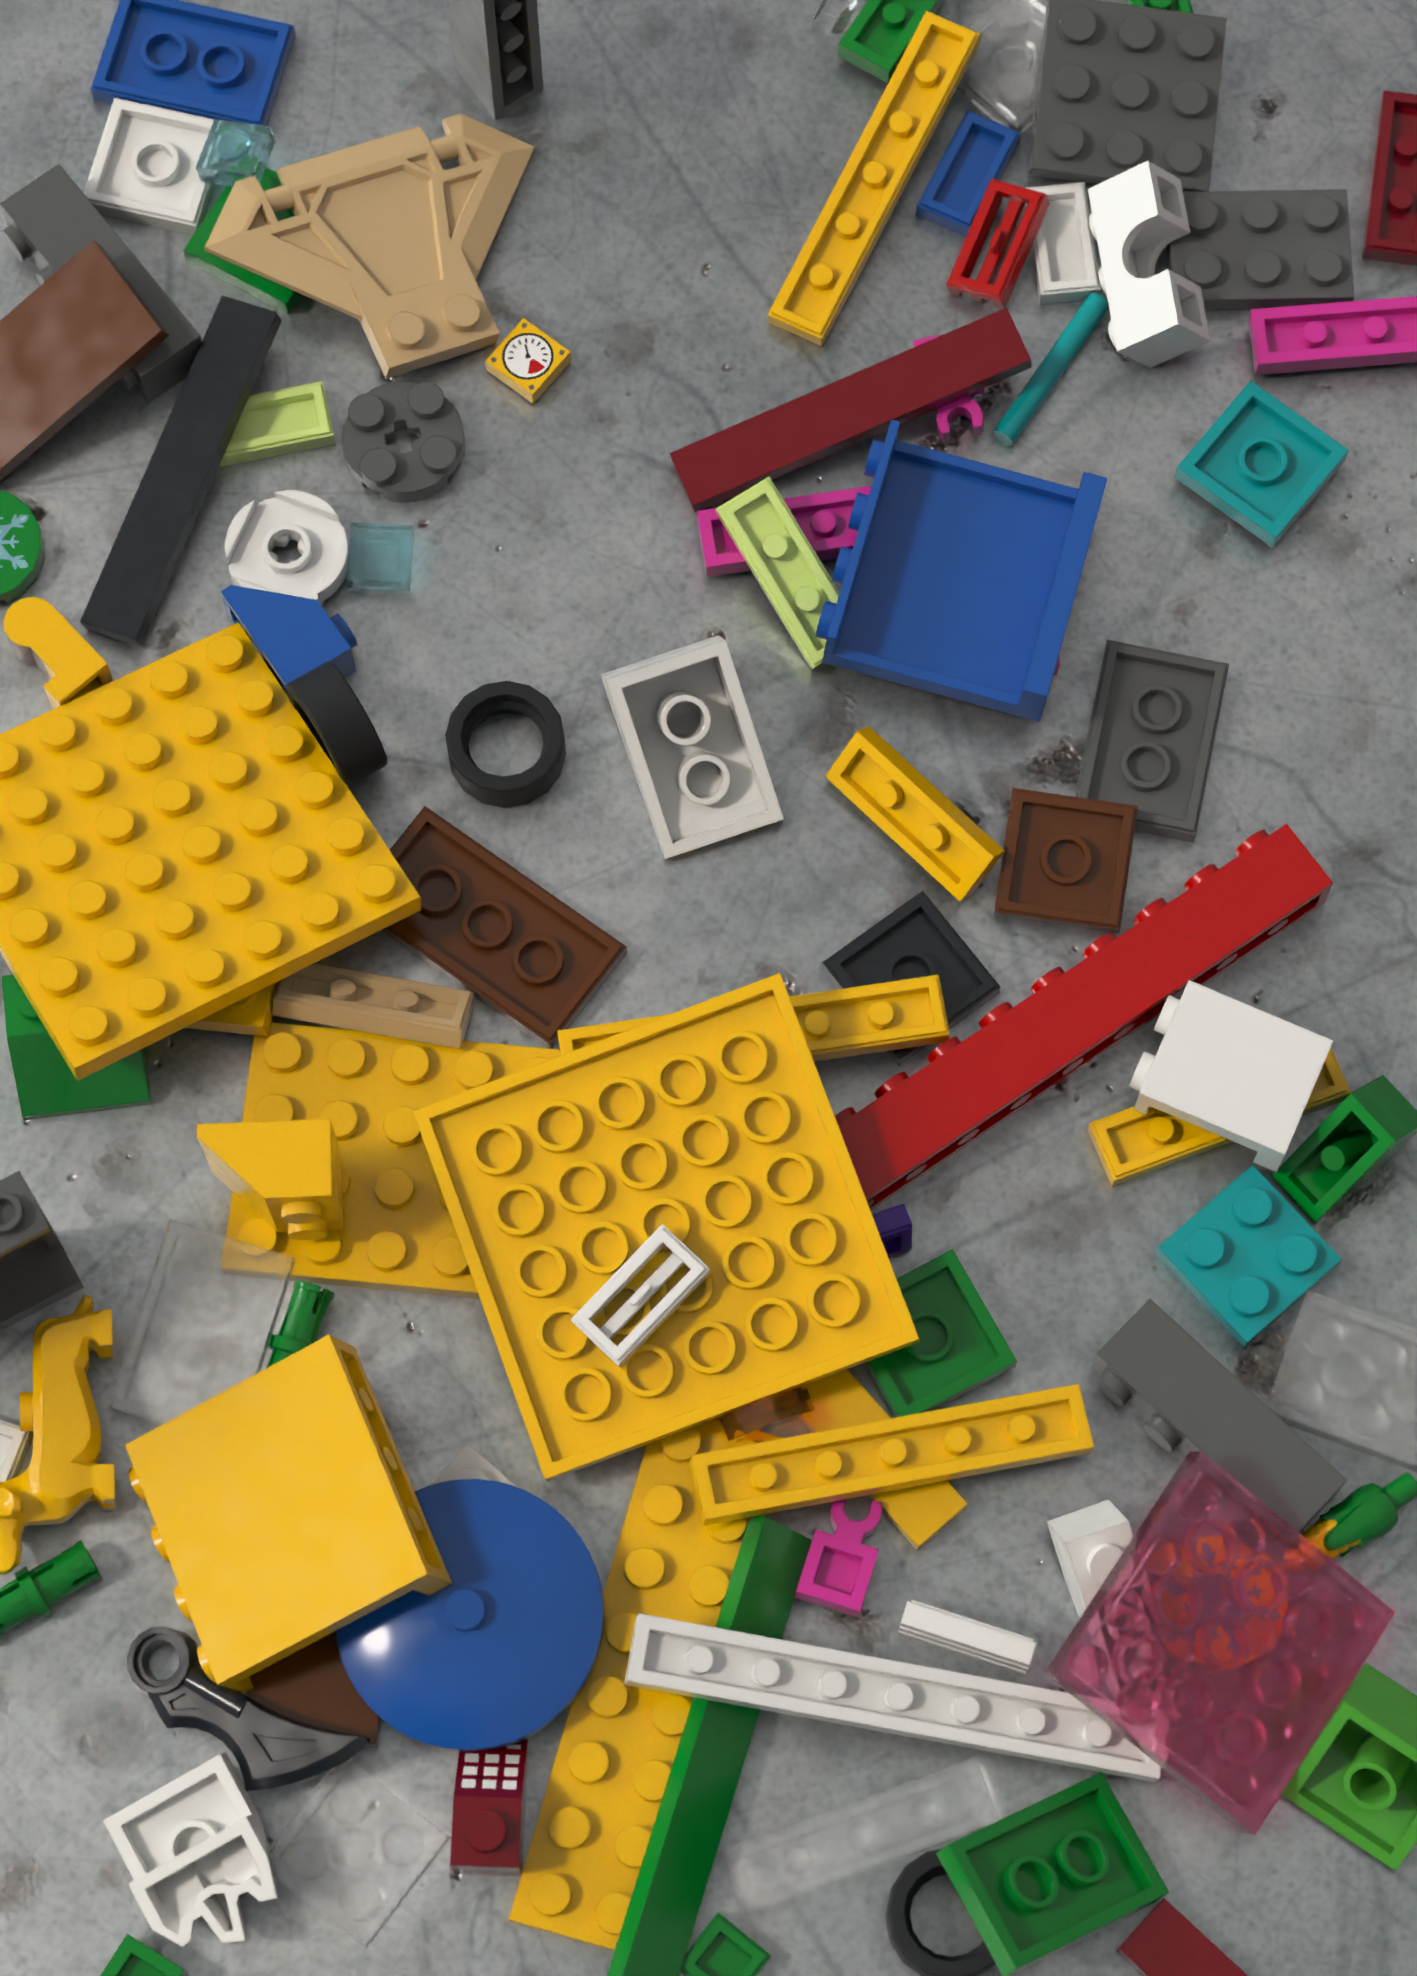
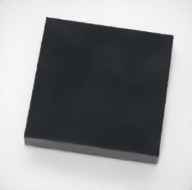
M924 891L918 893L822 962V971L837 989L939 975L949 1030L997 996L1001 988ZM928 1045L887 1052L896 1064L900 1066Z

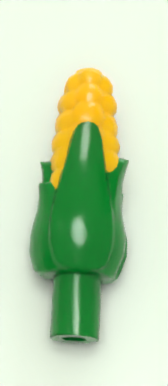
M1406 1472L1383 1488L1374 1483H1369L1354 1490L1342 1502L1330 1507V1511L1319 1515L1320 1519L1315 1524L1310 1525L1306 1532L1300 1533L1297 1539L1292 1540L1289 1547L1282 1551L1281 1562L1285 1570L1297 1574L1314 1569L1319 1564H1325L1329 1559H1335L1339 1555L1344 1557L1354 1548L1358 1547L1361 1549L1370 1541L1389 1533L1399 1520L1396 1510L1417 1497L1416 1480Z

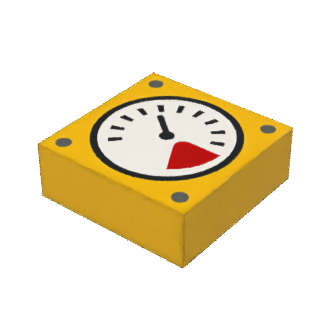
M523 318L485 360L486 370L534 404L571 362V352Z

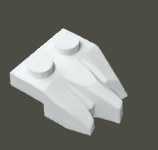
M226 1752L215 1756L103 1820L134 1879L128 1885L151 1929L181 1947H184L191 1940L196 1919L200 1916H203L222 1943L246 1941L247 1935L239 1895L248 1892L259 1902L278 1897L261 1819Z

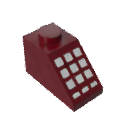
M528 1739L487 1751H459L453 1796L450 1867L454 1874L521 1877L523 1869Z

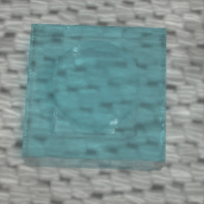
M214 119L196 165L201 182L234 186L238 180L255 176L260 183L276 142L271 128L268 126Z

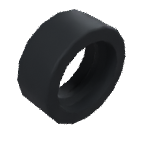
M325 662L286 684V693L289 701L295 710L298 711L347 787L352 786L387 765L385 750L371 720L354 691L334 664Z
M511 681L484 684L465 695L450 714L445 737L451 773L463 791L481 803L503 808L529 804L546 794L561 775L566 756L561 716L550 699L530 685ZM504 713L526 716L536 724L541 732L543 747L540 758L534 766L521 774L498 776L484 772L477 767L470 756L469 750L471 733L478 723L492 715Z
M942 1849L927 1851L905 1866L890 1890L885 1914L890 1943L902 1962L921 1976H980L996 1965L984 1941H982L980 1946L967 1954L949 1957L935 1954L922 1945L913 1931L910 1917L913 1898L922 1885L934 1877L947 1875L936 1854Z

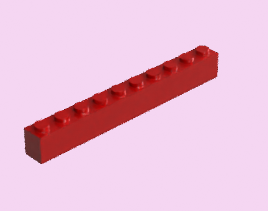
M1285 824L1270 835L1264 829L1256 832L1235 850L1237 855L1235 859L1220 869L1215 864H1210L1199 870L1185 883L1184 888L1187 890L1169 903L1164 898H1159L1147 905L1134 917L1133 922L1136 924L1134 927L1117 938L1112 932H1109L1095 940L1082 953L1083 961L1067 972H1064L1061 967H1057L1043 975L1030 988L1033 994L1015 1007L1010 1002L1000 1004L980 1020L978 1025L981 1029L962 1042L956 1036L935 1048L926 1059L929 1062L927 1066L910 1077L906 1072H900L884 1082L874 1093L877 1098L875 1101L858 1112L853 1107H849L836 1114L835 1119L870 1211L1158 1017L1168 995L1181 999L1188 980L1202 986L1322 906L1327 899L1333 882L1288 824Z

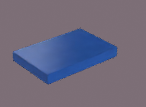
M120 0L90 89L93 100L113 104L114 98L228 122L231 131L264 138L296 37L294 25L181 0Z

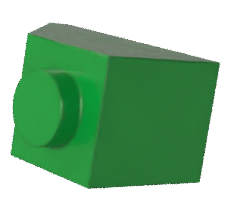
M1381 1075L1350 1093L1279 1167L1278 1171L1274 1172L1271 1176L1316 1223L1382 1168L1417 1133V1110L1384 1075Z

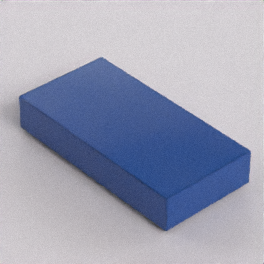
M967 110L916 205V216L966 237L990 180H1001L1020 144L1021 133Z

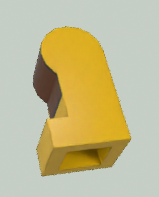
M37 597L22 598L13 603L6 611L3 621L4 631L11 648L19 660L28 665L38 666L49 678V681L43 687L53 709L113 681L107 662L46 600Z

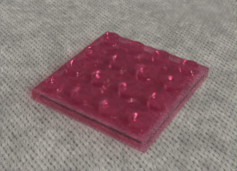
M1189 1452L1044 1673L1242 1833L1256 1835L1396 1612L1203 1452Z

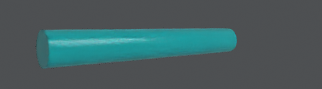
M1090 293L993 430V436L1000 443L1006 446H1013L1109 309L1108 301L1097 293Z

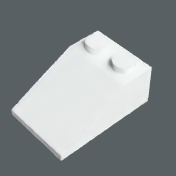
M718 635L601 674L623 744L664 859L784 819L725 639Z

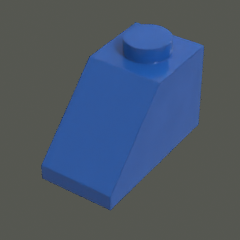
M230 585L221 591L227 616L233 624L239 622L251 640L252 645L261 655L285 693L286 684L325 662L334 664L344 678L356 672L352 648L358 644L354 634L340 614L337 613L330 618L318 600Z

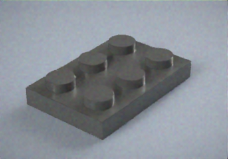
M1347 189L1183 192L1190 233L1167 245L1168 269L1201 287L1205 311L1251 310L1350 302L1354 300Z

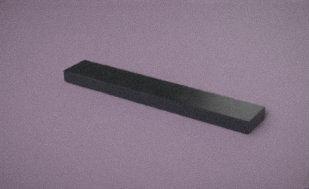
M223 295L221 296L82 615L80 623L85 629L138 647L142 646L282 322L277 312Z

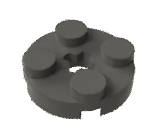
M411 381L390 382L380 385L366 394L356 396L348 407V417L342 430V446L347 467L352 477L362 487L364 483L369 489L379 492L381 498L400 503L415 502L429 498L440 492L448 484V477L455 472L457 465L460 467L465 455L463 423L455 406L444 397L442 389L436 384ZM407 430L409 433L417 434L420 439L412 441V451L400 453L397 445H387L388 440L395 437V433L398 431Z

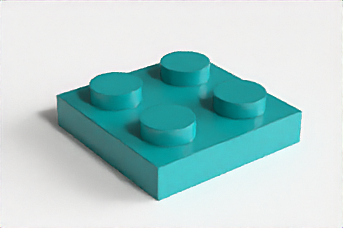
M1250 380L1177 466L1175 478L1273 548L1346 461L1349 450Z
M1254 1165L1250 1166L1159 1245L1155 1253L1243 1348L1248 1346L1330 1274L1342 1260Z

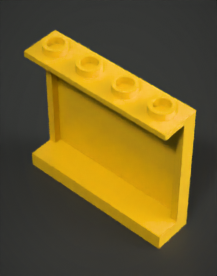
M331 1335L323 1337L125 1445L133 1465L128 1471L130 1482L138 1497L149 1506L155 1522V1526L151 1528L153 1542L160 1555L167 1562H170L179 1584L174 1587L176 1602L183 1615L190 1622L194 1623L202 1644L197 1648L199 1662L209 1679L217 1683V1685L247 1692L253 1689L249 1676L412 1590L431 1595L452 1584L356 1348Z

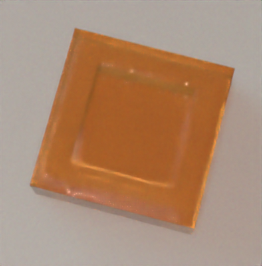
M798 1387L793 1390L766 1396L724 1415V1418L720 1420L728 1441L759 1431H766L814 1411L815 1408L807 1388L802 1389V1387Z

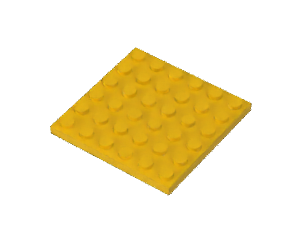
M239 622L0 734V953L77 1081L421 910L420 895L347 785L338 775L328 756L298 711L295 710L289 701L288 696L261 655L252 645L251 640Z
M780 973L413 1111L544 1479L547 1482L920 1342ZM663 1224L710 1268L711 1273L619 1368L572 1323L571 1318ZM664 1246L599 1313L592 1323L600 1329L673 1252ZM683 1264L620 1329L611 1341L618 1346L691 1269Z

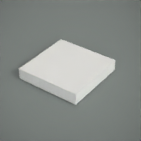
M114 98L84 195L101 215L194 235L205 218L231 135L229 123Z

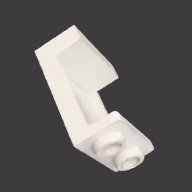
M1188 980L1181 999L1168 995L1159 1015L1154 1031L1163 1034L1164 1038L1156 1056L1144 1051L1132 1077L1129 1087L1140 1091L1134 1110L1146 1115L1149 1107H1153L1255 1150L1257 1154L1253 1163L1277 1172L1333 1040Z

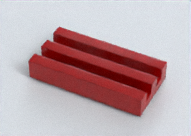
M995 179L990 180L946 283L950 294L961 297L965 293L970 295L974 301L983 303L986 299L992 301L995 307L1006 308L1050 204L1045 193ZM1003 197L1008 198L1010 201L999 227L994 232L989 244L988 253L977 279H970L969 277ZM1026 203L1028 204L1027 208L1024 212L1019 227L1010 245L1008 253L1005 257V260L1002 264V267L999 271V274L996 278L994 285H991L993 278L996 274V271L999 267V264L1001 262V259L1004 255V252L1007 248V245L1010 241V238L1013 234L1015 226Z

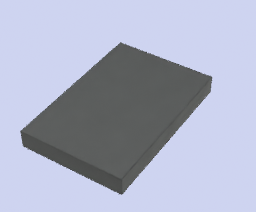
M1107 640L1075 797L1136 805L1138 810L1135 831L1194 843L1229 664Z

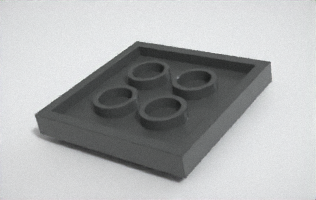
M1047 0L1028 175L1100 184L1137 165L1150 161L1179 178L1183 192L1209 191L1227 18L1098 0Z

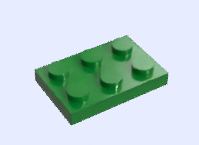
M1102 1772L958 1839L936 1853L1002 1976H1009L1157 1902L1169 1893Z

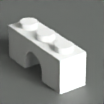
M1146 161L1089 188L1088 194L1092 210L1089 216V226L1098 244L1102 266L1098 272L1099 281L1107 295L1111 316L1108 332L1117 352L1148 368H1152L1210 342L1201 287L1169 269L1155 275V265L1162 250L1172 241L1190 233L1181 180L1152 162Z

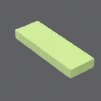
M767 477L716 508L715 512L812 670L822 664L826 640L815 636L824 602L837 603L840 592L835 584L832 583V579L771 478Z

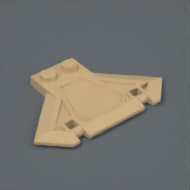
M458 114L442 120L446 136L429 141L421 126L278 168L277 173L282 186L264 191L255 176L241 179L235 182L204 247V251L358 319L385 379L496 344L500 332L476 279L535 146L464 114ZM456 159L458 167L443 170L440 163ZM288 209L292 210L294 217L278 221L274 214Z

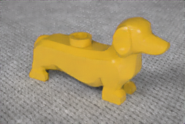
M83 1295L73 1314L48 1318L40 1322L34 1330L33 1392H20V1432L33 1431V1455L31 1463L25 1472L18 1477L0 1482V1574L7 1575L11 1573L20 1563L22 1534L25 1527L29 1525L62 1524L69 1521L85 1504L93 1501L102 1510L115 1511L114 1464H97L102 1451L101 1425L86 1375L90 1368L89 1351L96 1352L100 1360L113 1359L112 1309L92 1312L94 1308L93 1297Z

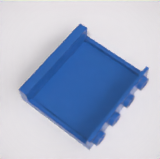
M891 419L885 442L873 439L864 471V475L874 478L869 495L858 492L854 501L848 529L858 531L853 549L841 546L832 577V583L842 585L837 603L825 601L820 615L815 637L826 640L822 663L1040 722L1107 478L1083 472L1079 489L903 442L897 440L900 422Z

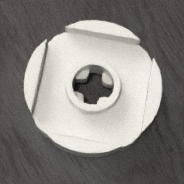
M297 490L274 492L275 498L265 499L258 504L254 500L244 506L233 518L225 538V553L233 585L315 599L322 606L323 601L331 597L342 584L350 562L346 532L333 508L321 498ZM290 540L297 541L298 551L302 556L290 563L278 562V556L271 552L274 546L285 547Z

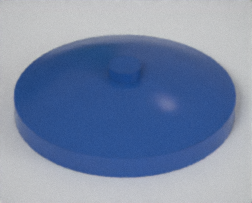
M481 1479L452 1480L424 1487L415 1491V1494L452 1584L431 1595L412 1590L336 1630L337 1645L342 1663L349 1679L365 1703L383 1721L416 1741L445 1750L464 1752L487 1751L518 1743L535 1735L560 1717L578 1697L593 1672L600 1653L605 1623L604 1596L596 1565L586 1545L571 1524L548 1503L523 1489L501 1482Z

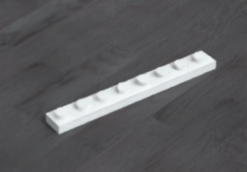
M640 1613L635 1618L624 1684L1151 1782L1160 1779L1169 1712Z

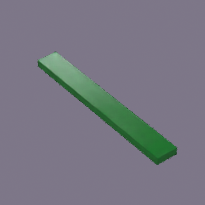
M766 1516L750 1517L716 1628L782 1640L812 1540ZM693 1698L607 1976H679L760 1709Z

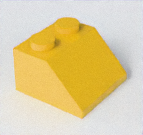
M330 1118L197 1124V1138L212 1173L277 1232H288V1237L295 1240H318L327 1236V1230H343L342 1155Z

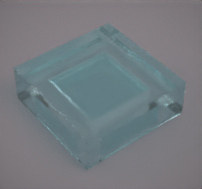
M351 523L347 572L348 587L410 591L414 543L413 525Z

